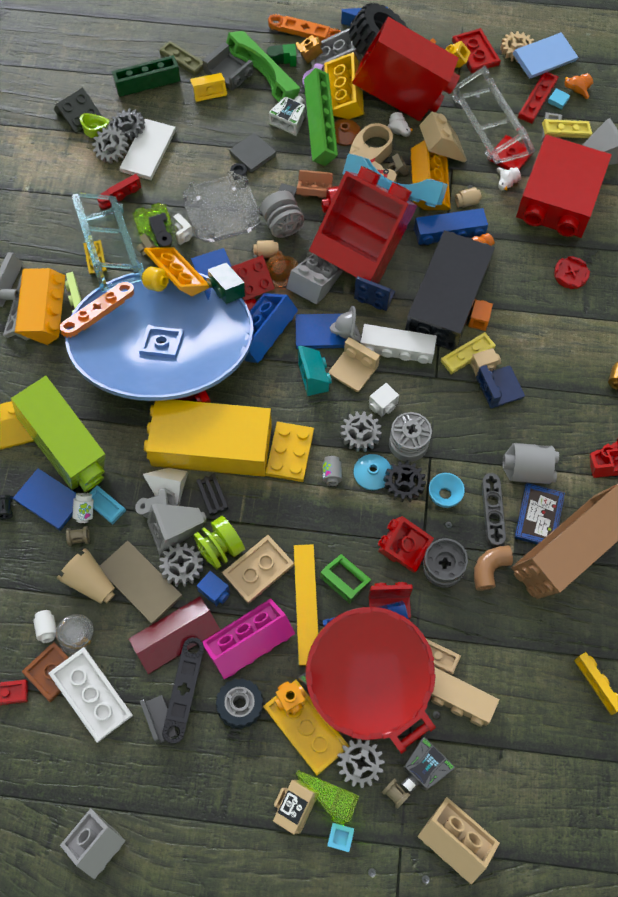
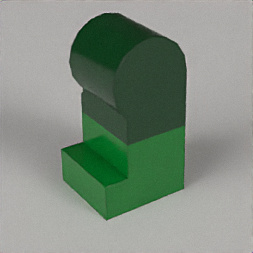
M295 44L268 47L267 55L277 65L290 64V67L296 66Z

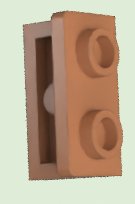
M300 170L296 194L304 197L317 196L319 198H326V188L332 187L333 173Z

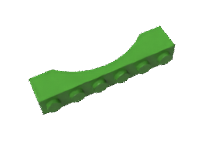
M244 31L228 33L226 43L229 45V52L245 62L253 61V66L268 80L272 96L278 102L284 97L294 100L298 96L300 87Z

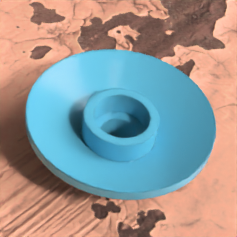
M368 454L356 462L354 478L361 487L367 490H379L384 488L386 483L383 481L384 476L386 475V470L391 469V466L384 457ZM374 467L377 470L375 472H372L370 468Z

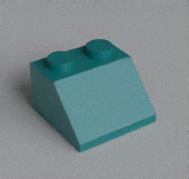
M298 346V366L307 396L328 392L329 384H332L330 374L326 373L325 370L327 368L325 357H321L318 350Z

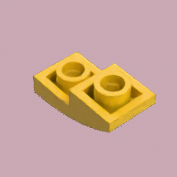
M101 240L83 243L89 274L107 271Z

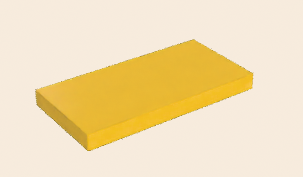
M295 680L296 685L299 686L300 683ZM306 691L305 705L300 712L294 715L292 713L286 715L284 710L280 711L274 701L277 698L275 696L263 708L315 775L318 776L339 758L337 756L338 753L344 754L343 745L348 748L350 746L340 733L320 716ZM290 693L286 697L287 699L292 700L295 697V695L293 693Z

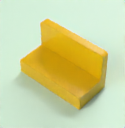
M222 73L190 79L196 102L227 96L225 79Z

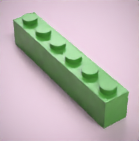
M315 68L304 78L313 162L326 166L338 156L329 74Z

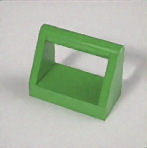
M342 554L320 572V579L349 604L371 582L367 575ZM339 563L362 582L355 590L351 589L332 572Z

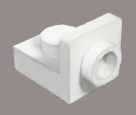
M178 213L173 218L175 222L174 228L177 231V242L181 245L193 237L192 226Z

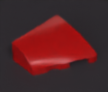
M618 439L615 443L611 445L608 443L601 450H596L590 454V467L593 478L618 475Z

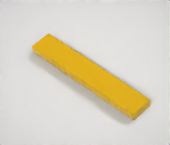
M314 544L294 545L299 666H306L311 645L318 635Z

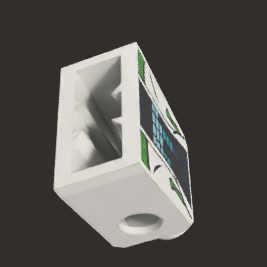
M297 96L294 100L284 97L269 111V124L295 136L298 134L305 118L304 99L300 96Z

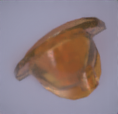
M277 251L275 256L266 262L274 286H287L291 270L298 266L296 259L284 256L281 251Z

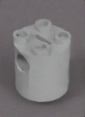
M512 443L503 456V470L510 481L551 484V482H556L557 471L554 470L555 463L559 461V452L555 451L553 446Z

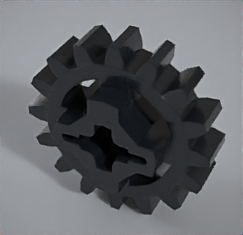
M406 460L405 464L398 461L397 466L391 464V469L386 470L383 480L386 482L384 488H389L387 494H394V500L399 497L401 502L405 498L411 502L412 497L418 499L419 493H423V487L426 485V481H424L426 475L420 474L422 468L416 469V463H413L411 466L408 460ZM393 476H395L394 479L396 480L394 484L392 483ZM415 479H417V487H415Z

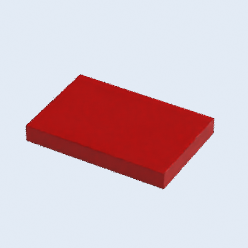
M481 28L452 37L454 44L462 41L470 51L466 65L471 73L500 65L501 60Z

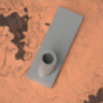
M7 253L0 267V307H3L6 300H19L20 290L11 288L23 263L14 253Z

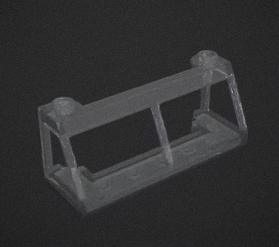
M486 66L456 85L452 98L456 104L460 103L487 149L484 152L489 160L493 159L495 164H499L535 152L527 131L519 123L496 86L495 81L491 78ZM480 74L483 75L488 88L466 94L461 93L460 87ZM490 91L507 119L481 126L464 98ZM510 123L517 136L494 149L483 130ZM518 140H521L527 150L526 152L505 158H500L498 155L499 152Z

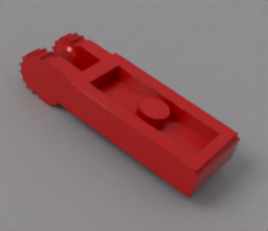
M134 174L99 194L97 201L101 210L109 209L112 207V203L121 201L125 196L137 192L141 188L138 175Z

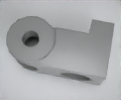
M166 488L158 490L159 495L149 499H140L136 503V512L148 518L152 504L176 506L175 493Z

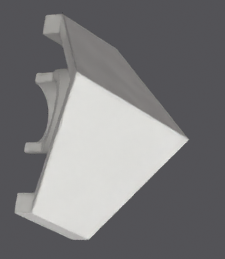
M166 468L143 474L155 496L159 495L158 490L166 488L175 493V504L179 506L188 471Z

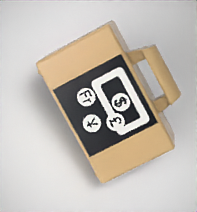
M292 780L288 789L281 788L274 803L278 811L273 822L294 835L300 834L319 792L299 780Z

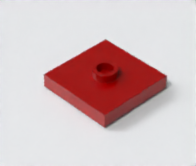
M505 135L489 154L488 160L506 170L517 167L520 171L533 155L534 150Z

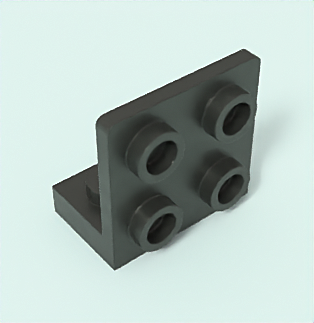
M84 88L58 102L54 108L57 115L62 113L75 133L83 129L80 123V116L82 114L89 113L102 116Z

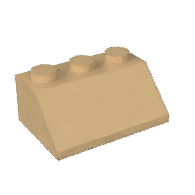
M448 797L441 803L417 836L471 885L487 868L500 844Z

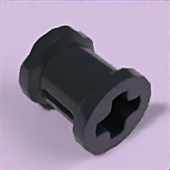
M0 495L1 520L13 517V512L11 511L13 497L10 495Z

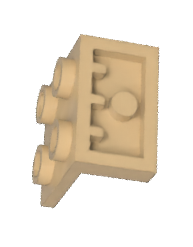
M348 337L345 341L344 352L329 370V374L354 391L360 392L379 366L380 355Z

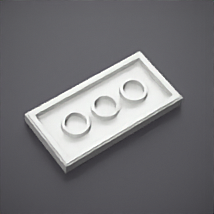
M144 119L145 129H142V134H137L138 138L135 137L120 166V172L130 175L137 174L138 177L152 180L176 132V128Z
M84 647L48 673L97 743L133 716Z

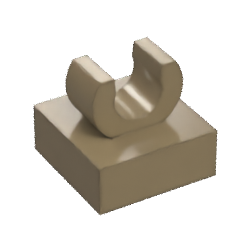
M398 153L392 156L394 162L390 163L388 167L392 170L396 168L394 170L396 177L400 173L404 177L410 174L402 157Z
M144 233L139 237L143 243L139 244L136 248L139 253L146 257L148 255L143 251L144 248H156V245Z

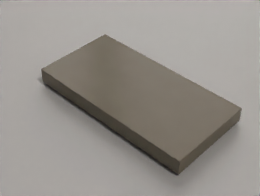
M129 541L125 542L100 565L109 581L151 624H154L183 597L171 583L168 584L166 578L163 579L162 574Z

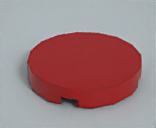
M577 257L562 258L556 263L554 268L555 280L565 288L578 289L584 286L589 279L590 270H588L587 264Z

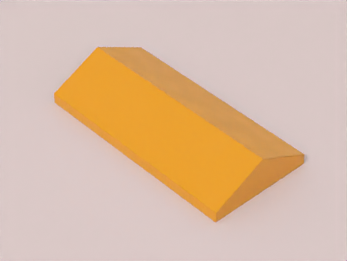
M174 247L144 248L143 251L159 268L165 270V275L182 292L194 296L209 289L207 281Z

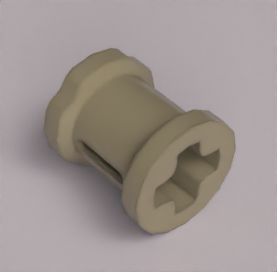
M88 526L75 530L67 528V544L69 546L83 542L89 544L90 533Z
M395 778L382 791L384 795L386 794L395 803L397 809L411 795L409 792L406 793L397 784Z

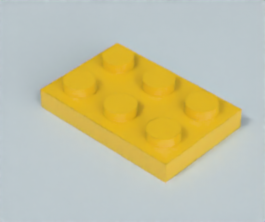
M277 422L266 468V476L304 482L314 428Z

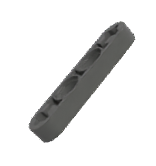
M488 473L484 476L481 484L486 540L489 546L496 548L502 546L506 540L501 482L496 474ZM489 479L494 483L493 491H490V483H487ZM495 497L498 504L490 505L487 498ZM489 516H498L500 522L497 524L491 523ZM494 529H497V537L500 538L498 542H495V539L492 538L495 533Z

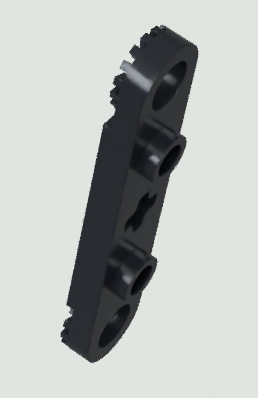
M188 638L182 647L162 731L163 739L169 744H177L184 737L204 651L203 642L198 638ZM190 643L197 644L199 647L198 653L192 654L188 652L187 646ZM185 684L186 689H189V692H186L184 695H181V691L178 690V687H182V685ZM177 727L179 729V736L176 739L168 737V728Z

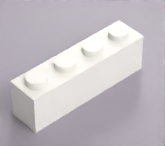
M364 324L361 344L386 358L395 357L404 361L413 360L423 364H432L437 336Z

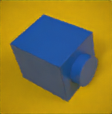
M211 571L197 585L198 592L216 607L219 603H224L230 595L229 586Z

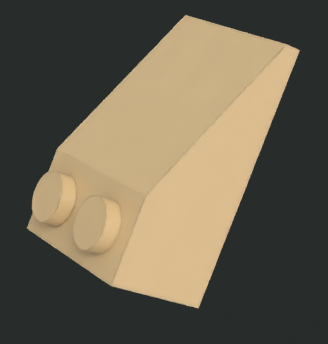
M432 111L419 125L428 151L465 163L467 159L454 129L443 114Z

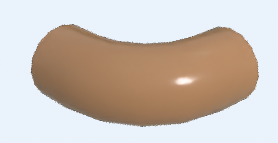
M499 546L487 550L478 558L474 567L476 590L483 591L496 587L494 579L495 570L498 567L510 566L513 563L510 546Z

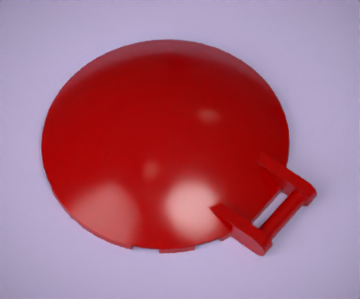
M362 607L346 611L323 627L316 636L308 653L306 683L314 707L331 727L352 738L361 740L390 738L401 754L406 751L405 748L429 730L431 732L436 728L425 712L435 686L434 657L428 641L418 627L406 617L379 607ZM422 719L424 723L401 741L398 739L397 736Z

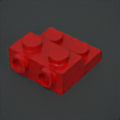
M403 516L392 519L387 526V529H389L388 534L382 536L378 542L380 546L378 552L392 562H398L410 571L416 572L426 554L427 548L431 545L434 538Z

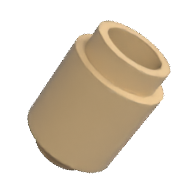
M476 187L465 189L455 194L458 208L479 204L482 198L480 190H477Z
M274 240L257 241L256 244H253V253L257 257L263 255L264 258H274V256L279 255L278 242H274Z

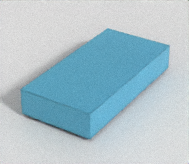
M98 485L89 493L92 494V499H94L93 509L112 525L126 512L122 505Z

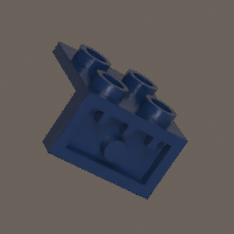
M357 276L354 299L361 303L372 305L376 309L387 311L395 296V291Z
M487 365L479 367L476 379L490 409L524 398L525 394L511 366L489 371Z

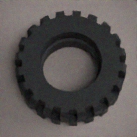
M379 3L366 4L350 24L349 35L350 40L353 42L352 45L358 50L357 52L360 55L364 56L388 17L406 27L404 20H401L398 14H395L393 10L386 8L384 5H379Z

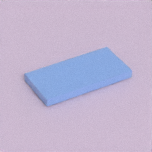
M562 32L515 49L512 53L529 79L578 59L577 54Z

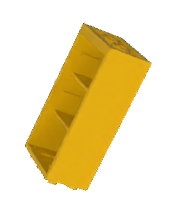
M182 400L155 401L154 405H151L150 416H152V420L147 425L149 437L144 442V451L147 452V459H149L151 466L266 477L272 428L271 408Z

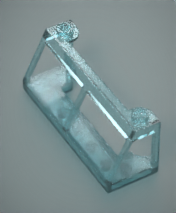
M88 193L71 194L101 291L110 290L122 282L135 283L142 281V273L145 270L142 261L138 262L129 237L122 213H124L122 203L117 202L116 196ZM80 197L110 200L112 209L86 216ZM114 213L119 229L90 227L87 220ZM90 231L120 233L131 264L100 262ZM102 267L133 269L135 277L107 285Z

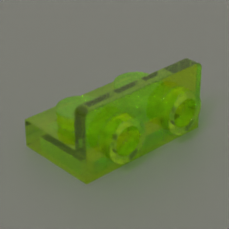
M155 203L151 205V208H138L132 213L139 234L152 231L148 218L164 212L167 216V223L164 224L165 227L172 225L166 203L162 205L161 203Z

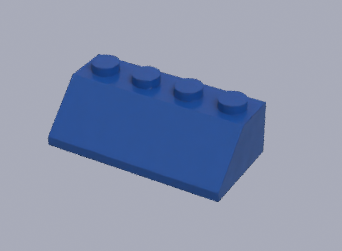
M263 293L250 310L253 321V338L249 352L244 359L246 362L259 363L269 348L273 346L278 336L283 333L288 323L294 318L298 309L288 295Z

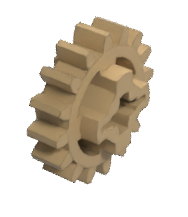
M518 31L516 34L510 32V36L506 34L505 38L502 39L500 47L502 55L506 54L505 58L510 57L511 61L516 59L512 54L514 50L533 43L534 39H530V35L525 36V32L519 34Z

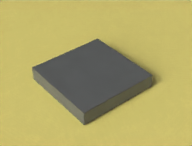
M256 133L251 134L229 150L230 154L239 163L244 164L250 173H253L276 156V151Z

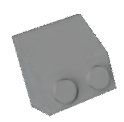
M90 808L60 846L78 868L95 879L104 870L115 853L120 850L125 840Z

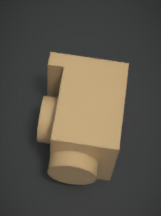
M491 348L473 354L470 365L477 376L479 367L487 365L489 371H493L497 365L501 364V359L494 349Z

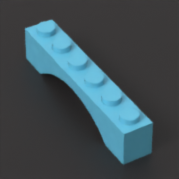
M355 154L347 155L342 174H345V171L358 174L361 166L381 175L377 183L378 185L387 190L390 188L394 181L380 174L370 159ZM426 179L414 184L396 183L412 191L410 200L416 202L423 200L426 201L425 205L431 207L442 205L448 186L446 183L433 179Z

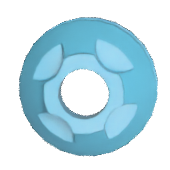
M451 473L436 475L429 485L431 500L443 508L456 506L462 500L465 493L464 484L461 479ZM445 489L450 492L451 496L448 499H444L440 496L439 492Z

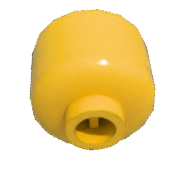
M148 267L142 274V283L148 290L161 292L169 283V278L165 275V270L162 268Z

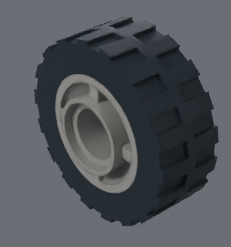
M236 678L233 681L226 682L217 694L216 708L219 718L223 720L225 725H229L234 729L248 728L251 724H255L263 710L261 690L259 691L258 686L254 685L252 681H247L244 678ZM242 699L246 704L242 708H236L234 702Z

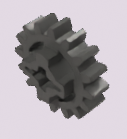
M130 108L127 112L123 109L121 114L117 112L116 117L112 116L113 121L109 122L113 129L117 127L119 130H122L130 141L133 140L132 137L138 138L137 134H142V129H145V120L141 112L138 113L136 109L133 112Z

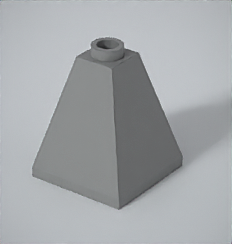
M609 118L583 144V146L612 154L608 165L618 164V129Z
M152 504L147 520L159 556H163V551L169 552V546L175 548L177 543L181 544L201 530L204 523L207 522L205 513L201 512L199 508L165 504Z

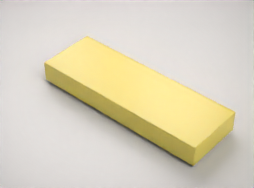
M544 119L542 122L545 135L567 138H589L592 135L589 121Z
M484 332L442 357L441 363L450 374H453L470 364L473 354L491 348L495 349L496 345Z

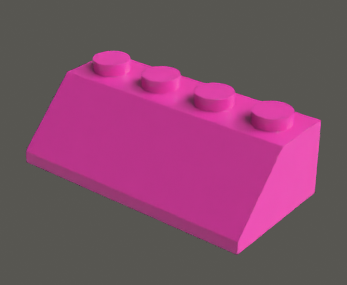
M269 599L202 642L204 649L223 679H226L229 676H233L244 666L253 663L255 659L263 654L270 652L280 643L287 641L295 632L286 614L272 599Z

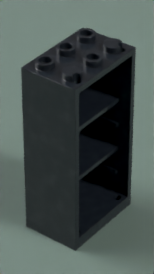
M444 230L409 311L405 331L436 335V346L451 351L456 350L489 269L495 247Z

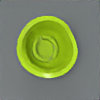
M84 113L80 116V123L84 134L94 138L99 136L97 134L98 131L103 132V127L107 129L109 119L99 115Z

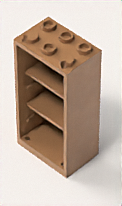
M618 484L590 498L511 567L515 572L514 576L526 585L527 591L532 597L539 599L560 593L618 541Z

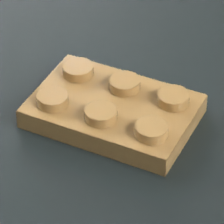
M267 535L224 570L222 575L249 604L294 566V562Z

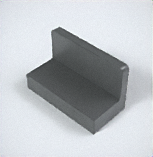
M163 695L149 701L140 700L154 741L157 745L166 742L163 739L162 731L168 708ZM175 727L168 728V737L175 738L178 736Z

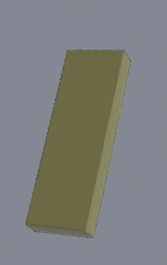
M171 41L159 49L160 54L164 57L174 55L178 66L194 76L204 69L202 60Z

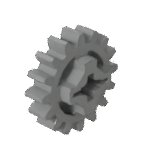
M109 126L108 130L103 127V132L98 131L97 134L99 136L94 137L96 143H92V146L95 147L93 152L104 163L109 162L112 164L113 160L118 162L119 157L124 158L122 154L127 153L125 147H128L129 144L125 141L128 138L117 127L113 129Z
M356 411L354 417L349 414L348 420H343L340 430L342 431L341 438H345L344 445L349 443V449L356 447V452H359L360 448H363L364 452L367 451V447L373 449L374 443H379V438H381L382 434L380 432L381 425H377L378 419L373 420V414L366 416L365 411H363L362 415H359L358 411Z
M179 543L176 544V548L169 546V552L163 551L165 558L159 559L160 564H162L159 566V569L163 572V579L168 577V584L175 581V587H178L179 583L186 587L187 581L193 584V578L199 579V572H203V566L201 565L203 564V558H199L201 556L200 551L195 552V546L189 549L187 543L183 547H180Z
M357 739L356 744L350 740L349 748L344 745L342 746L344 754L338 753L337 755L339 758H342L341 762L336 763L337 766H342V770L338 773L339 775H346L343 780L344 782L352 780V787L357 782H359L360 788H364V782L372 786L371 779L378 781L377 772L383 773L384 771L379 768V764L384 763V760H379L382 751H375L376 744L369 746L370 740H366L364 744H362L361 739ZM360 748L358 754L354 756L349 754L353 749ZM369 752L374 758V763L368 757ZM363 757V762L369 765V767L365 766L358 769V764L351 759L356 760ZM346 762L349 763L353 769L352 775L347 770ZM367 770L372 772L369 776L360 779L363 772Z

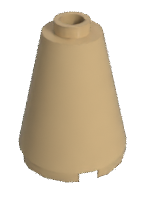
M85 548L82 550L84 554L81 556L76 554L62 569L64 575L62 577L58 575L57 579L100 604L103 602L108 603L115 595L113 593L115 588L94 557Z

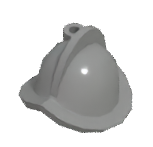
M351 306L349 312L341 314L336 322L330 326V331L336 334V336L339 335L344 339L350 337L360 343L361 336L355 324V306Z

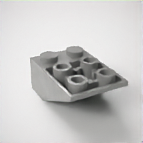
M312 254L291 270L286 289L317 304L327 295L344 270Z

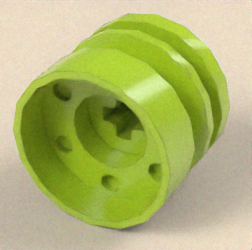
M220 516L210 523L213 530L212 533L205 527L201 529L205 538L198 532L193 535L198 550L204 559L215 569L221 567L218 558L224 564L228 562L225 552L235 557L245 550L240 537L224 516Z

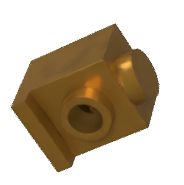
M313 35L305 39L301 44L298 42L295 44L307 64L323 53L320 47L322 46L321 41L318 37L314 38Z

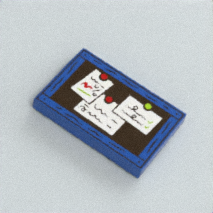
M526 483L514 538L538 544L559 526L565 493Z

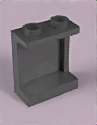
M225 42L203 59L204 72L208 75L222 73L226 87L231 91L240 86L253 73V61L249 60L245 63L229 52V45Z

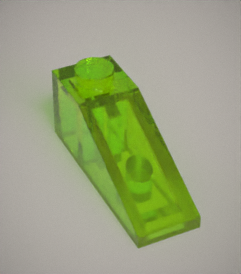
M297 770L296 777L310 791L315 793L316 801L328 815L332 816L331 821L343 826L345 822L350 823L359 795Z

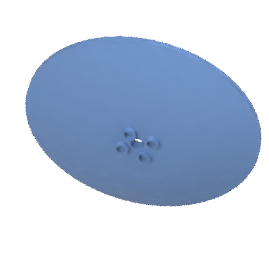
M144 271L123 275L101 285L87 295L72 313L74 315L119 283L128 282L133 285L134 296L132 298L130 297V299L125 300L122 305L86 330H82L75 337L66 338L65 336L68 356L75 369L84 379L110 394L134 400L162 401L177 399L200 393L215 386L230 376L244 361L253 338L252 317L242 298L226 304L221 298H218L213 288H211L209 300L204 291L190 296L179 290L170 279L163 291L148 290L144 287L141 279ZM199 273L204 279L207 280V275Z

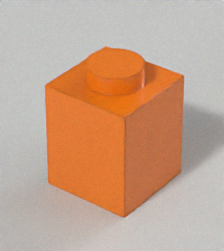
M475 300L468 327L486 331L493 304L484 300Z

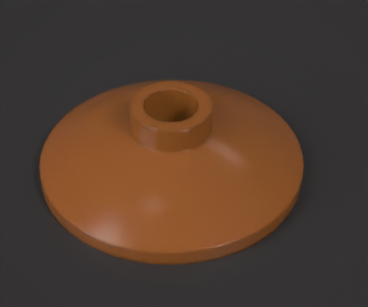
M340 119L334 122L336 143L341 146L352 145L355 137L361 131L359 125L349 119Z

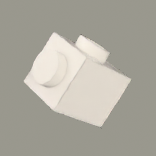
M385 383L370 395L369 407L381 417L386 413L389 414L394 410L395 405L398 404L399 394Z

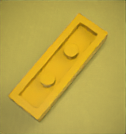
M586 652L574 661L612 716L618 712V694L610 688L607 677L599 672L594 658L588 656Z

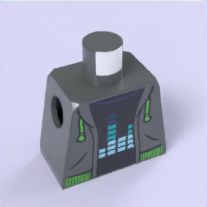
M423 737L403 767V770L409 776L401 785L410 794L418 785L426 791L450 773L455 766Z

